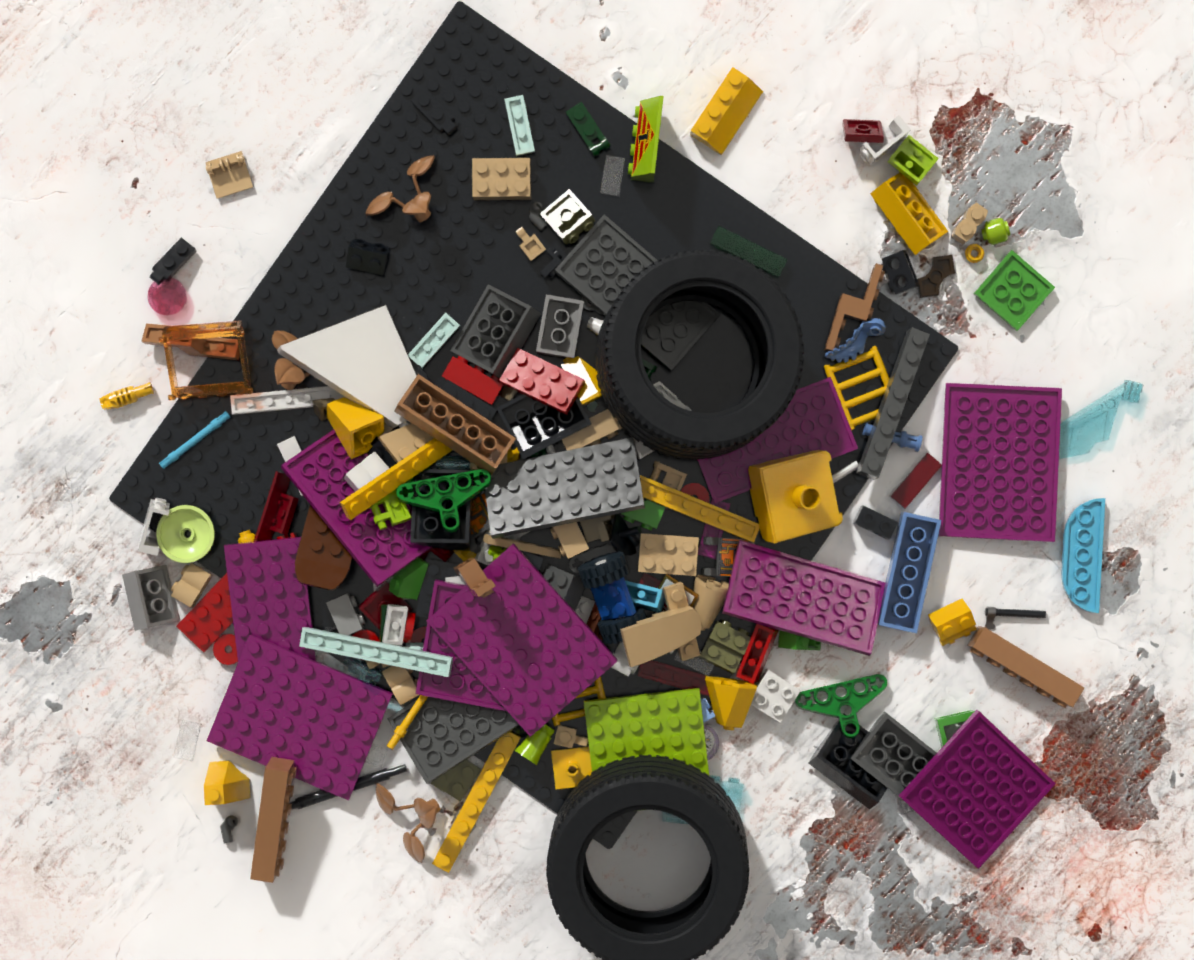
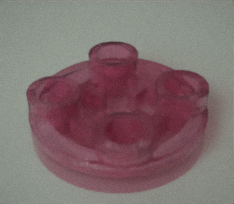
M171 278L167 282L164 280L160 285L153 282L149 287L147 295L149 305L161 315H174L181 311L187 303L185 287L175 278Z

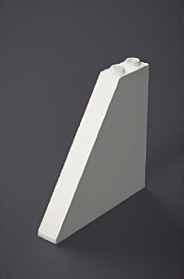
M386 305L281 345L277 349L280 355L289 359L292 363L341 395L381 414L384 417V423L392 428L398 426L401 428L411 424L408 420L394 412L417 375Z

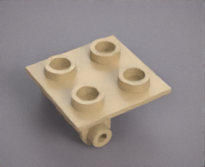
M242 151L205 162L206 171L210 176L217 199L253 188Z

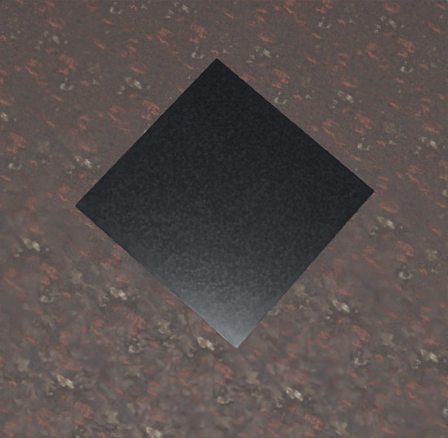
M458 1L221 337L238 339L243 342L239 360L207 357L112 492L109 499L143 524L150 499H165L166 503H170L169 510L180 505H191L200 508L212 520L215 538L210 551L197 562L220 578L227 573L224 545L237 544L240 538L239 533L247 530L256 535L275 472L285 474L281 469V465L285 463V460L277 444L295 436L303 451L333 430L328 418L321 421L315 414L313 407L232 415L230 395L287 390L281 384L277 385L275 377L276 361L280 358H285L278 353L272 343L273 333L277 330L291 333L299 339L386 305L408 355L437 321L447 313L460 327L422 368L428 380H431L434 385L442 389L447 382L442 377L452 357L458 358V355L450 350L489 284L532 306L541 313L522 350L562 368L561 364L564 363L565 357L536 353L545 297L547 294L581 300L582 295L557 274L553 278L548 277L545 279L540 274V271L553 260L546 252L548 248L552 251L554 249L557 250L562 256L560 260L563 261L589 231L581 232L575 243L565 245L549 224L540 231L530 221L529 210L531 204L536 201L542 204V211L545 210L569 189L593 215L595 219L594 225L603 215H606L658 261L672 254L674 256L679 252H692L693 250H707V252L714 250L716 252H724L726 255L729 253L733 256H738L741 260L745 259L749 263L756 265L757 269L761 268L764 273L769 275L771 280L774 279L775 283L782 288L781 291L785 292L787 298L790 299V305L795 309V313L799 318L797 321L800 323L801 332L803 333L801 338L804 340V354H802L804 362L803 370L800 373L802 376L796 390L826 379L827 375L824 365L830 364L832 366L840 363L836 359L832 361L830 358H826L825 353L829 351L824 350L840 296L843 293L864 299L868 283L660 139L658 142L654 182L631 180V175L628 174L629 163H633L634 156L630 155L631 144H635L636 137L632 136L633 125H637V123L465 3ZM424 87L454 117L453 123L458 128L450 136L445 131L441 133L411 102ZM523 95L535 152L516 156L504 99ZM580 102L584 104L611 145L608 149L604 148L601 150L600 154L596 157L593 156L566 115V111ZM597 138L594 141H592V143L596 145L600 143V141ZM426 156H435L431 167L423 175L417 176V183L421 193L429 192L431 194L428 205L431 215L428 219L418 222L414 215L404 214L402 211L403 207L396 202H391L390 206L379 214L366 216L369 204L382 193L392 192L393 197L403 204L414 199L418 194L412 176L407 175V170L418 159ZM472 158H530L531 200H473ZM521 227L529 237L535 234L546 248L543 253L532 261L529 260L519 246L523 241L516 234V231ZM353 239H363L368 243H381L389 247L383 275L346 268L348 247ZM879 292L877 300L872 301L871 307L874 310L871 319L878 318L883 320L886 331L879 336H868L863 353L870 351V348L873 346H877L889 378L906 331L913 327L930 334L896 428V432L901 433L958 351V346ZM711 304L709 305L719 312L720 316L671 372L641 347L642 359L657 366L656 371L650 377L651 383L655 384L660 381L685 406H688L693 412L699 413L720 412L740 404L749 390L754 371L752 347L743 328L731 315ZM583 308L574 358L579 356L595 369L598 335L587 328V323L591 317L604 321L605 315H601L595 310L588 311ZM843 317V319H846L843 331L840 330L838 337L841 338L839 346L845 345L846 340L853 337L854 330L860 327L861 321ZM409 358L412 366L415 367L417 364ZM871 358L835 372L834 375L839 384L877 369L874 359ZM468 362V365H469V366H471V367H473V368L475 367L474 364H472L471 362ZM485 371V373H484L485 375H487V376H489V377L492 376V374H490V373H488L487 371ZM310 374L304 378L303 382L296 384L294 389L325 387L328 385ZM878 376L844 389L841 392L844 400L848 401L884 387L881 377ZM518 392L515 398L522 395V393ZM499 394L492 407L496 409L509 401ZM884 395L848 408L851 418L854 419L879 409ZM603 397L595 400L599 405L596 407L595 413L590 412L587 405L583 406L589 418L608 409L609 406L605 404ZM227 411L231 418L226 420L222 426L204 437L165 469L160 466L159 462L164 460L168 454L178 449L209 425L212 420ZM497 412L492 423L509 433L499 412ZM875 419L855 426L852 433L858 449L829 461L832 475L854 461H857L858 464L860 463L869 436L863 435L864 426L866 423L873 425ZM621 429L617 431L618 435L608 439L606 436L600 439V444L631 438L628 431ZM378 436L372 441L371 445L379 441ZM562 440L552 444L556 453L567 451ZM512 444L511 449L515 450L516 445ZM452 450L429 467L431 469L470 470V461ZM658 450L641 459L637 457L640 475L650 478L654 469L653 464L657 461L687 474L682 488L690 483H698L704 486L709 493V504L711 503L712 497L697 459L674 458L673 455L666 456L660 454ZM857 469L834 483L838 510L842 513V516L869 479L856 474ZM661 470L657 482L662 484L667 472ZM480 475V478L477 479L481 483H484L483 475ZM290 480L286 494L299 498L288 531V537H291L290 533H297V536L301 537L310 503L304 496L300 495L298 488ZM750 490L722 501L730 503L729 512L759 524L758 517L755 516ZM665 507L657 529L652 528V531L641 527V533L699 537V548L705 523ZM152 513L149 528L154 532L157 531L158 523L163 514ZM624 520L628 528L641 527L642 525L641 522L636 520L634 523ZM579 521V522H577V524H578V526H579V528H580V530H581V532H582V534H583V536H584V539H585V541H586V538H585V535H584V532H583L581 523H580V521ZM553 527L530 531L521 536L520 539L523 542L557 549L561 545L559 539H554L550 531ZM835 527L775 544L765 541L759 529L755 545L812 561ZM187 530L185 532V536L189 538L191 536V532ZM274 531L271 540H275L284 534ZM723 531L722 538L742 539ZM485 533L475 538L479 545H481ZM640 534L635 535L640 541ZM599 539L588 542V550L609 543L610 540L602 542ZM640 543L638 546H635L636 554L631 556L625 555L630 572L624 579L625 581L638 584L644 572H638ZM431 551L426 557L429 559L443 561ZM454 552L446 562L460 564L463 560ZM536 554L544 557L540 573L543 574L546 565L549 564L580 577L579 573L573 572L569 567L571 558L568 559L567 556L563 557L561 555V559ZM698 555L696 576L668 575L694 591V581L697 575H702V568H716V559ZM352 558L347 577L337 589L330 591L308 586L313 628L339 634L326 602L349 593L350 596L354 595L359 606L374 592L372 580L354 558ZM575 559V563L572 566L578 569L583 562ZM477 561L482 570L488 566ZM647 573L661 580V582L663 581L666 575L659 573ZM710 576L714 577L715 581L721 583L722 580L729 584L730 577ZM585 588L582 596L594 600L591 589ZM406 599L405 601L412 607L410 612L416 615L418 599ZM356 606L358 614L362 613L358 606ZM722 607L711 627L701 631V634L696 637L700 654L717 621H728L732 624L731 628L737 631L740 628L749 632V637H752L757 623L722 614ZM644 609L647 618L652 617V614L656 613ZM362 613L366 623L363 624L364 629L362 630H371L380 638V630ZM415 616L413 632L420 627L427 626L426 620L428 618ZM601 640L612 654H614L620 643L605 644ZM403 642L399 646L406 647V643ZM675 649L672 654L667 653L653 659L657 662L706 676L730 678L733 675L699 658V656L682 661L680 660L678 649ZM327 652L374 686L393 693L382 671L392 665L383 668L380 663L378 666L369 669L366 661ZM640 665L634 675L630 673L629 677L613 668H609L601 675L606 698L684 690L637 676ZM413 670L414 672L411 674L414 679H417L419 671ZM593 682L589 687L595 686V683ZM393 694L391 698L397 701L395 695ZM597 694L572 700L558 715L584 709V700L598 699ZM700 694L701 699L706 698L711 706L710 697ZM420 695L402 705L406 707L407 705L417 700ZM585 716L560 722L562 726L577 729L576 735L588 738ZM550 719L546 725L552 728L554 733L538 764L535 765L514 750L501 775L558 814L563 802L567 799L573 788L555 789L551 750L568 749V747L554 744L558 726H554L552 719ZM528 734L524 738H520L516 748L525 740ZM497 740L474 754V756L486 763ZM574 743L573 748L585 746ZM637 811L628 812L614 818L604 825L593 839L607 849H611Z

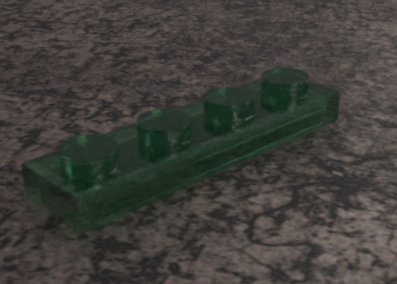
M718 226L710 242L711 245L734 256H738L742 260L745 259L749 263L756 265V267L777 277L780 276L788 260Z

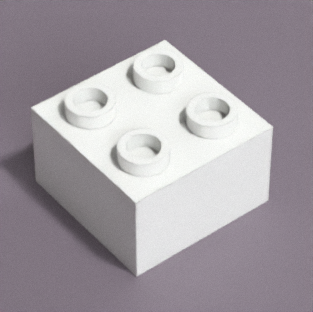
M766 669L756 684L757 690L751 705L781 723L801 690Z

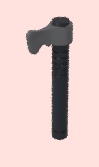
M987 607L985 608V628L989 630L995 629L993 624L995 616L1046 618V611Z

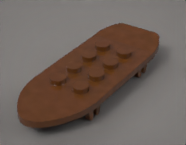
M310 505L295 559L297 580L304 585L330 591L335 590L347 577L353 557Z

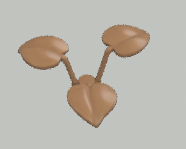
M435 156L420 158L411 164L407 170V175L412 176L418 194L414 199L403 204L393 197L392 192L382 193L369 204L366 216L379 214L385 211L391 202H396L403 207L402 211L404 214L414 215L418 222L428 219L431 215V212L428 210L431 194L429 192L421 193L417 183V176L423 175L431 167Z
M277 330L273 333L272 343L278 349L281 345L298 338L291 333ZM280 358L275 363L277 385L281 384L287 390H293L296 384L303 382L304 378L310 375L308 372L304 374L289 359Z
M377 783L376 798L379 806L385 813L392 814L393 810L414 808L418 814L420 823L410 834L408 832L404 833L403 843L409 855L414 860L423 863L425 857L424 847L421 841L415 837V833L422 825L427 829L433 826L436 814L440 812L438 802L435 799H430L426 802L422 798H416L412 805L397 807L395 806V799L385 787Z

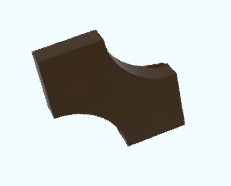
M952 255L932 258L933 263L929 273L924 277L918 278L920 284L918 286L919 298L939 295L942 281L947 276L955 274Z

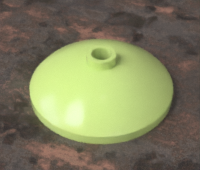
M180 505L170 509L168 516H162L157 526L156 537L161 551L168 558L180 563H191L203 558L210 551L214 543L215 529L212 520L203 510L191 505ZM187 530L191 532V536L189 538L185 536V532Z

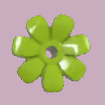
M490 545L488 554L493 556L492 562L507 548L502 549L501 546Z

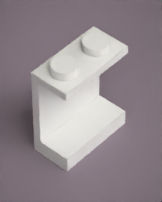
M900 115L894 118L888 126L897 137L881 150L875 153L867 142L863 143L859 149L861 152L859 155L865 163L873 164L911 131Z
M150 499L139 540V552L158 555L159 545L157 539L147 537V532L153 512L169 515L170 503H166L165 499Z

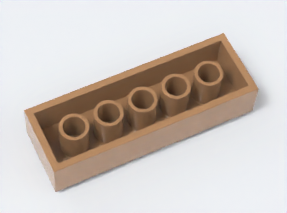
M419 374L394 410V412L479 468L487 470L490 475L494 473L516 439Z
M978 626L967 644L971 648V653L981 658L983 656L987 657L986 662L998 668L1002 666L1004 673L1014 678L1020 677L1019 682L1031 688L1033 686L1036 687L1035 691L1044 697H1053L1052 702L1066 708L1069 706L1073 708L1084 690L1083 686L985 627Z
M271 757L265 767L250 876L252 880L273 883L276 876L279 877L280 871L283 869L284 858H282V855L286 850L287 840L284 839L288 833L289 822H287L292 808V804H289L294 793L292 782L296 777L297 767H294L295 760Z

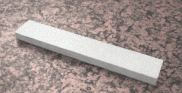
M329 386L230 395L232 415L313 407V400L328 398L337 400L345 397Z

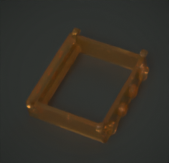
M242 320L164 327L162 337L158 338L159 343L164 344L172 395H168V400H175L176 398L187 399L193 396L205 398L209 395L225 396L231 393H236L237 395L253 393V388H250L251 380ZM237 336L244 382L178 387L171 341Z

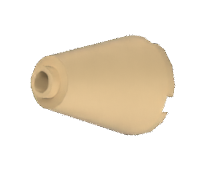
M697 575L695 578L694 592L699 596L692 607L700 616L701 631L711 627L725 603L729 585L725 581L721 580L720 583L715 581L714 577Z

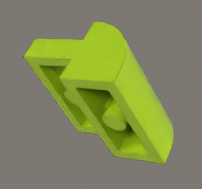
M908 135L887 162L917 186L939 158L912 136Z

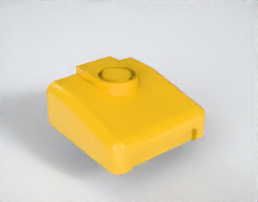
M815 450L749 466L748 471L752 487L750 492L755 516L758 517L761 535L765 541L775 544L832 528L842 523L843 516L838 510L829 461H832L829 452Z

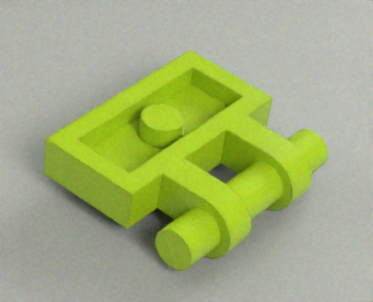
M397 489L369 507L374 515L373 520L375 524H378L380 530L387 528L386 520H390L392 526L411 519L406 504L398 500ZM383 504L386 513L381 514L378 505Z

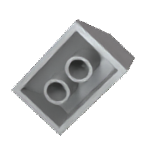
M546 294L536 353L574 358L584 301Z
M167 565L122 574L135 631L179 621L175 600L171 596L173 592L171 591L172 587Z

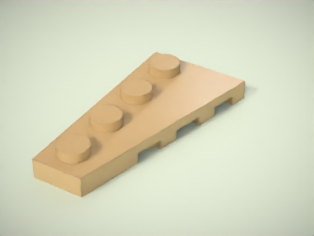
M412 423L378 437L396 463L434 438Z

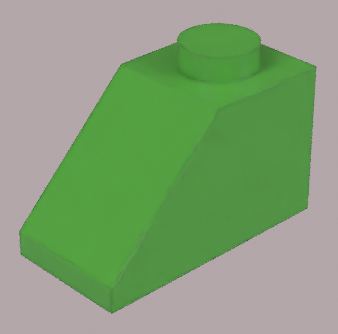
M418 557L393 575L389 591L397 597L417 600L428 563Z

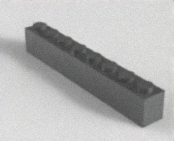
M913 327L906 331L856 474L872 480L879 478L930 334Z

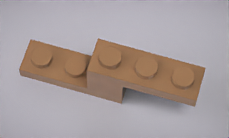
M876 263L873 266L864 299L842 293L826 342L825 351H833L834 348L838 349L841 339L838 337L840 330L843 331L846 319H843L844 316L861 322L867 321V318L871 319L874 310L871 307L872 301H876L879 294V289H876L878 281L882 282L885 271H882L883 265Z
M147 323L142 337L144 344L178 347L191 356L239 360L243 346L241 340L208 337L196 328Z
M468 558L453 568L457 575H461L474 596L485 598L494 592L492 588L495 587L492 579H487L475 558Z

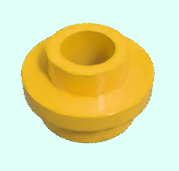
M971 244L965 250V257L971 263H978L984 257V249L978 244ZM972 250L977 252V257L971 255Z

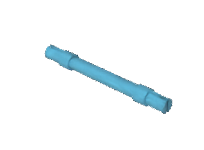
M227 411L212 420L209 425L178 449L168 454L164 460L159 462L160 466L165 469L204 437L222 426L226 420L231 418Z

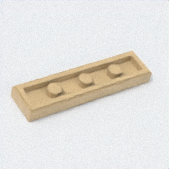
M484 534L483 538L485 543L508 548L514 543L519 550L559 559H561L562 555L557 548L504 537L492 539L489 534Z

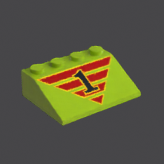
M664 96L641 100L640 105L635 107L634 117L638 118L637 125H633L632 133L636 140L635 144H631L630 155L634 156L633 163H629L628 174L631 175V180L654 182Z

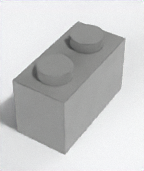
M347 593L326 602L339 634L350 635L364 629L363 624L366 623L362 613L358 614L356 610L358 604L354 595L350 596Z

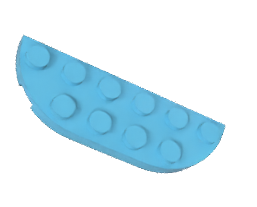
M1106 498L1089 500L1079 505L1067 519L1063 535L1061 578L1064 590L1074 604L1092 613H1099Z

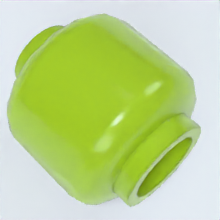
M1003 218L986 221L984 224L985 228L981 229L983 239L988 240L991 245L1006 242L1008 236L1011 235L1008 222L1004 221Z

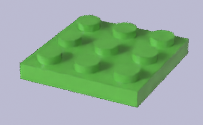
M1011 250L973 294L1013 329L1018 331L1053 291L1055 286Z

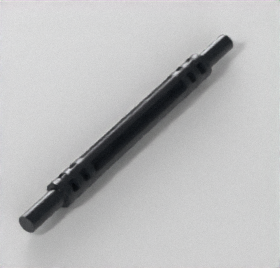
M406 764L388 770L385 768L359 777L353 791L389 780L392 776L407 772ZM320 790L295 798V801L289 802V804H292L291 810L296 808L299 810L338 796L325 790Z

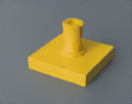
M589 746L551 750L555 789L577 787L581 780L587 775H591L592 767Z

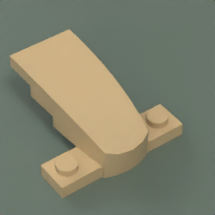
M682 582L663 587L668 611L652 614L650 618L636 621L635 625L620 629L630 667L648 662L675 649H678L679 657L682 661L700 656L696 637L701 634V619L698 612L688 605Z

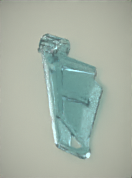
M1124 380L1123 384L1061 422L1059 459L1089 453L1095 443L1109 440L1120 399L1139 403L1144 385Z

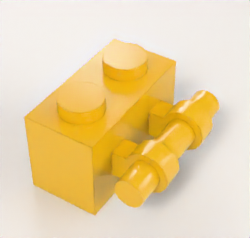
M963 598L928 614L931 625L940 638L939 642L942 646L948 643L953 644L956 639L963 636L967 637L971 635V632L977 630L972 612Z

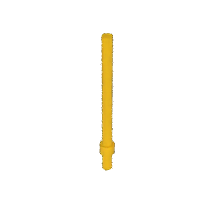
M419 696L401 725L397 726L394 730L395 734L387 744L388 748L393 750L399 740L404 738L407 728L428 696Z

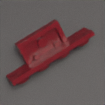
M275 472L254 542L271 540L274 531L288 535L299 498L286 494L290 479L284 473Z

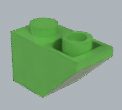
M646 500L644 501V509L621 513L624 515V520L634 523L636 520L642 523L641 527L652 531V528L657 529L665 507Z
M779 630L778 648L795 650L821 649V642Z

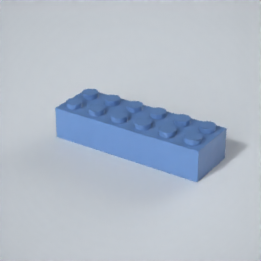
M901 512L877 625L917 633L942 520Z

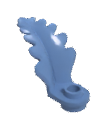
M878 318L862 321L860 327L854 330L853 337L846 340L845 345H840L839 349L834 348L833 351L825 353V357L830 358L832 361L836 359L837 362H841L843 359L845 363L848 362L849 356L852 360H855L858 352L863 354L868 336H879L885 333L886 326L884 321Z

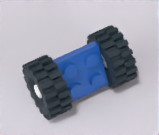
M619 551L600 555L597 558L584 562L585 564H581L578 567L582 583L585 588L591 589L600 613L601 620L598 622V627L605 644L623 642L620 629L635 625L636 621L647 619L643 607H634L624 579L629 574L630 569L624 553Z

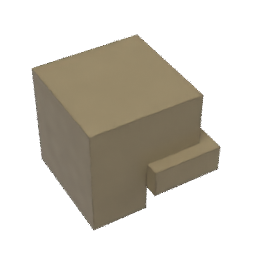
M615 514L580 521L587 543L599 539L602 542L610 540L613 528L611 519H614Z

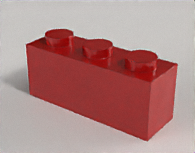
M458 356V358L452 357L442 377L493 406L504 387L499 381L500 378L494 375L491 377L485 375V370L477 365L474 368L469 366V361L461 356Z
M756 624L736 677L752 684L759 682L778 634V629Z

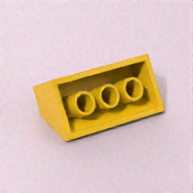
M732 67L691 129L690 135L722 155L763 91L749 77Z
M900 172L870 193L875 203L879 205L886 218L890 220L897 233L904 239L914 255L948 232L913 182Z

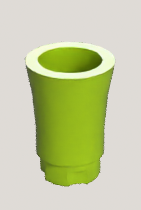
M545 724L531 737L528 735L515 751L537 765L546 746L552 739L551 736L554 730Z

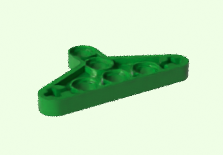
M479 469L402 484L397 488L396 494L400 502L440 512L444 530L455 532L460 526L457 509L487 488L491 483V476L487 470ZM480 475H483L484 478H486L484 483H481L480 480H477L480 478ZM471 476L476 480L474 481L476 486H472ZM466 478L469 483L465 487H460L457 484L458 480ZM441 482H447L449 488L442 491L438 488V485ZM427 485L430 487V492L428 494H421L419 492L420 487ZM413 487H416L418 497H414ZM404 489H407V492H412L408 493V497L400 495ZM451 500L453 506L450 509H445L442 507L443 501ZM453 518L457 523L454 527H447L445 524L446 520Z
M875 674L802 691L796 697L795 704L804 711L839 718L843 735L847 738H854L859 733V723L856 714L886 689L887 679L884 675ZM876 679H879L880 682H884L881 685V688H878L877 685L871 686V689L873 691H868V680H870V684H874L876 682ZM863 683L865 691L862 693L856 692L854 689L855 684ZM837 688H845L847 694L844 697L837 696ZM824 691L827 693L828 699L826 701H819L817 694ZM814 693V701L817 704H812V700L807 701L806 705L798 701L801 700V696L809 699L811 694ZM844 705L851 708L850 715H843L840 712L841 707ZM853 724L856 727V732L848 734L845 731L846 725Z

